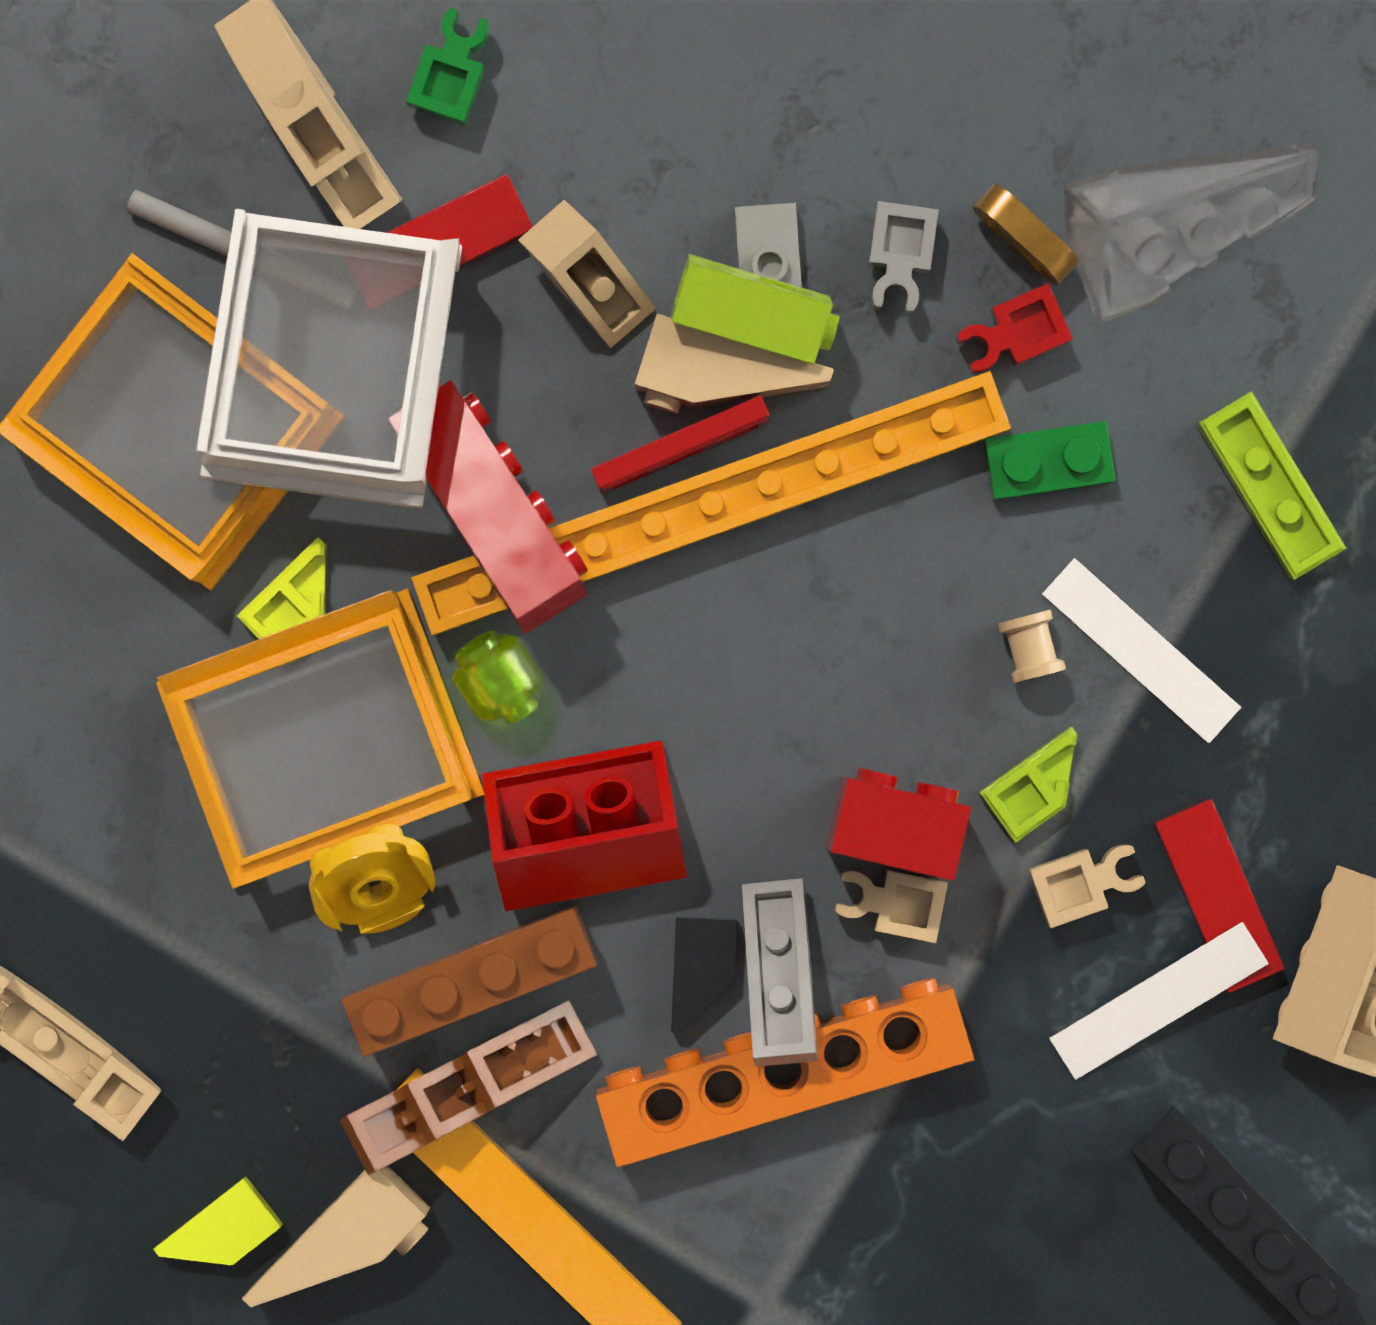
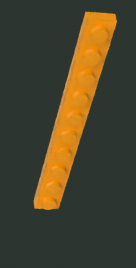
M991 371L548 529L559 545L568 539L571 541L588 568V572L580 576L584 583L1005 433L1011 427ZM474 555L411 577L432 636L508 610Z

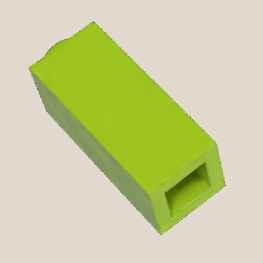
M688 254L671 310V322L815 364L819 349L829 351L832 346L839 323V315L831 313L833 303L828 295Z

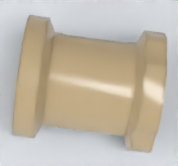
M1051 610L997 624L999 633L1006 634L1016 669L1011 673L1013 683L1066 669L1064 660L1057 659L1048 623L1053 619Z

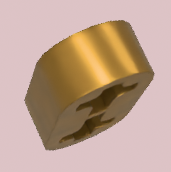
M993 184L974 204L973 210L980 220L1050 283L1059 285L1079 263L1074 252L1003 187Z

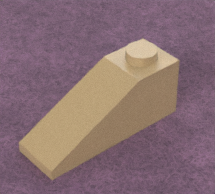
M657 313L635 381V389L646 394L644 404L662 411L678 414L681 405L695 409L750 400L760 395L764 398L827 388L834 369L671 322L670 317Z
M389 1166L369 1176L364 1170L257 1280L242 1299L250 1307H254L379 1263L394 1249L404 1256L427 1232L428 1228L421 1221L426 1217L430 1206Z

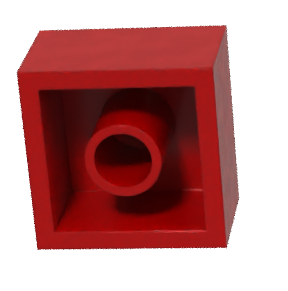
M859 767L856 779L842 776L826 842V848L830 852L952 881L955 880L971 811L970 806L957 803L959 791L919 781L916 793L895 789L898 780L897 776Z

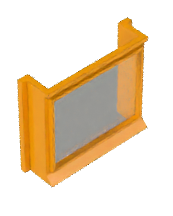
M131 253L0 423V434L188 579L201 583L212 591L289 491L201 479L202 463L196 450L218 318ZM242 337L226 439L319 452L346 417Z
M408 588L397 593L392 590L386 591L157 677L159 682H156L232 889L311 860L316 852L325 848H333L353 837L368 834L371 829L378 825L393 824L402 826L484 795L483 786Z

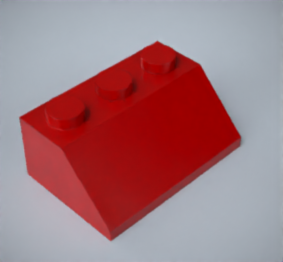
M662 740L482 773L492 863L505 912L687 878Z

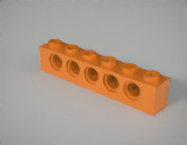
M935 977L927 978L900 987L902 997L879 1004L876 995L856 999L841 1005L843 1015L821 1022L819 1021L818 1014L814 1013L818 1061L800 1063L797 1077L788 1084L773 1083L765 1075V1066H755L751 1032L724 1040L725 1051L702 1057L699 1048L691 1049L664 1058L666 1068L643 1075L640 1066H635L605 1076L607 1086L597 1089L596 1099L616 1166L621 1167L973 1061L974 1056L953 988L949 984L937 986ZM898 1017H907L913 1020L917 1026V1036L914 1042L904 1049L889 1047L885 1044L883 1037L886 1025ZM838 1035H848L858 1042L859 1047L856 1059L844 1067L833 1066L824 1058L826 1044L831 1038ZM729 1071L740 1079V1092L731 1101H716L706 1092V1082L715 1072ZM658 1089L673 1090L681 1098L683 1105L675 1117L662 1120L654 1117L649 1112L646 1101L650 1094Z

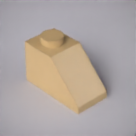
M565 200L518 239L548 279L610 349L656 309L599 232Z

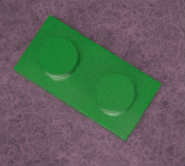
M1107 421L987 438L983 441L992 501L1109 484L1116 481Z

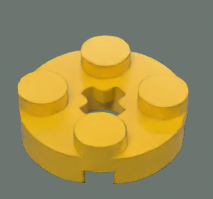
M393 824L378 825L371 829L368 834L353 837L333 848L322 849L312 856L309 863L312 872L309 881V891L315 913L326 926L342 931L340 923L358 925L361 934L379 933L398 927L414 918L425 907L422 897L429 888L433 893L436 884L435 875L426 849L416 840L405 837L402 829ZM372 881H381V883L371 887L368 884Z

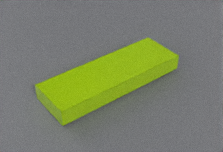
M1252 391L1196 424L1290 581L1297 579L1346 549Z

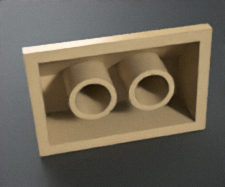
M1337 865L1331 882L1323 891L1321 909L1310 939L1301 950L1300 966L1289 996L1280 1007L1278 1014L1279 1023L1273 1039L1331 1063L1376 1077V878Z

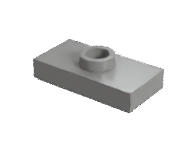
M796 203L735 207L738 268L802 287Z

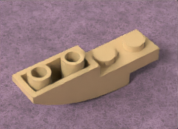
M250 0L214 25L239 73L278 137L311 187L316 185L344 227L361 229L403 200L333 97L336 95L273 0Z

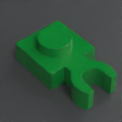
M450 7L444 14L441 24L442 33L446 41L443 50L428 44L425 45L406 99V104L408 107L466 126L485 71L484 64L470 58L472 53L481 50L488 41L489 24L488 20L480 18L475 33L469 37H461L454 31L459 18L458 10Z

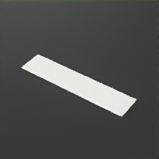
M1075 558L1042 593L1043 596L1206 742L1210 743L1240 710L1241 707Z
M1241 922L1049 1039L1076 1080L1269 963L1244 923Z

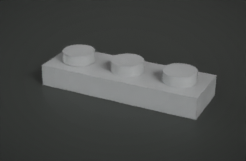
M803 878L742 884L752 1052L755 1066L818 1061L806 892Z

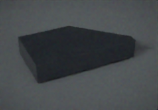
M676 917L671 1032H681L735 982L737 919Z

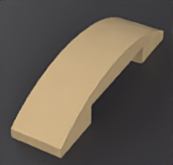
M0 966V1045L76 1100L73 1104L124 1141L159 1095L161 1089L126 1057L82 1022L31 985Z

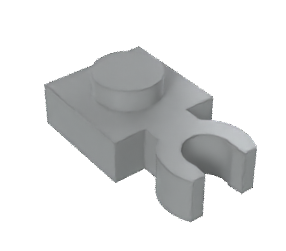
M882 201L877 202L868 265L885 267L886 270L885 275L877 281L872 291L871 302L873 309L881 310L884 292L889 288L896 287L901 289L906 295L905 313L912 314L919 301V290L917 284L911 278L912 271L929 274L931 270L939 209Z

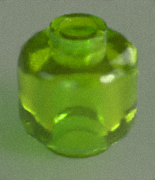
M490 630L471 640L455 655L454 659L458 664L453 670L452 682L478 719L491 722L504 718L506 723L510 725L520 721L537 707L538 703L534 696L542 687L544 676L517 636L511 634L498 635L495 630Z

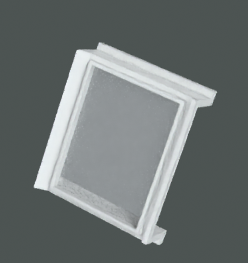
M235 209L196 450L202 463L201 479L424 509L427 489L426 466L455 272H459L462 252L459 238L440 241L245 213V210Z

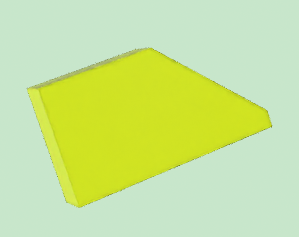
M317 537L237 615L258 639L326 614L327 545L325 542Z
M245 1176L153 1250L159 1257L234 1265L281 1228L283 1223L247 1176Z

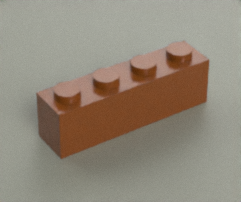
M575 904L352 991L341 1000L362 1055L366 1057L596 967L598 958L578 907Z

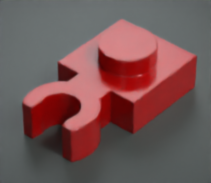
M1049 283L992 307L990 312L996 326L989 328L980 324L970 325L961 330L955 338L958 345L970 339H979L986 346V356L968 366L972 374L982 373L990 369L997 361L1000 353L1007 350L1014 366H1017L1073 340Z

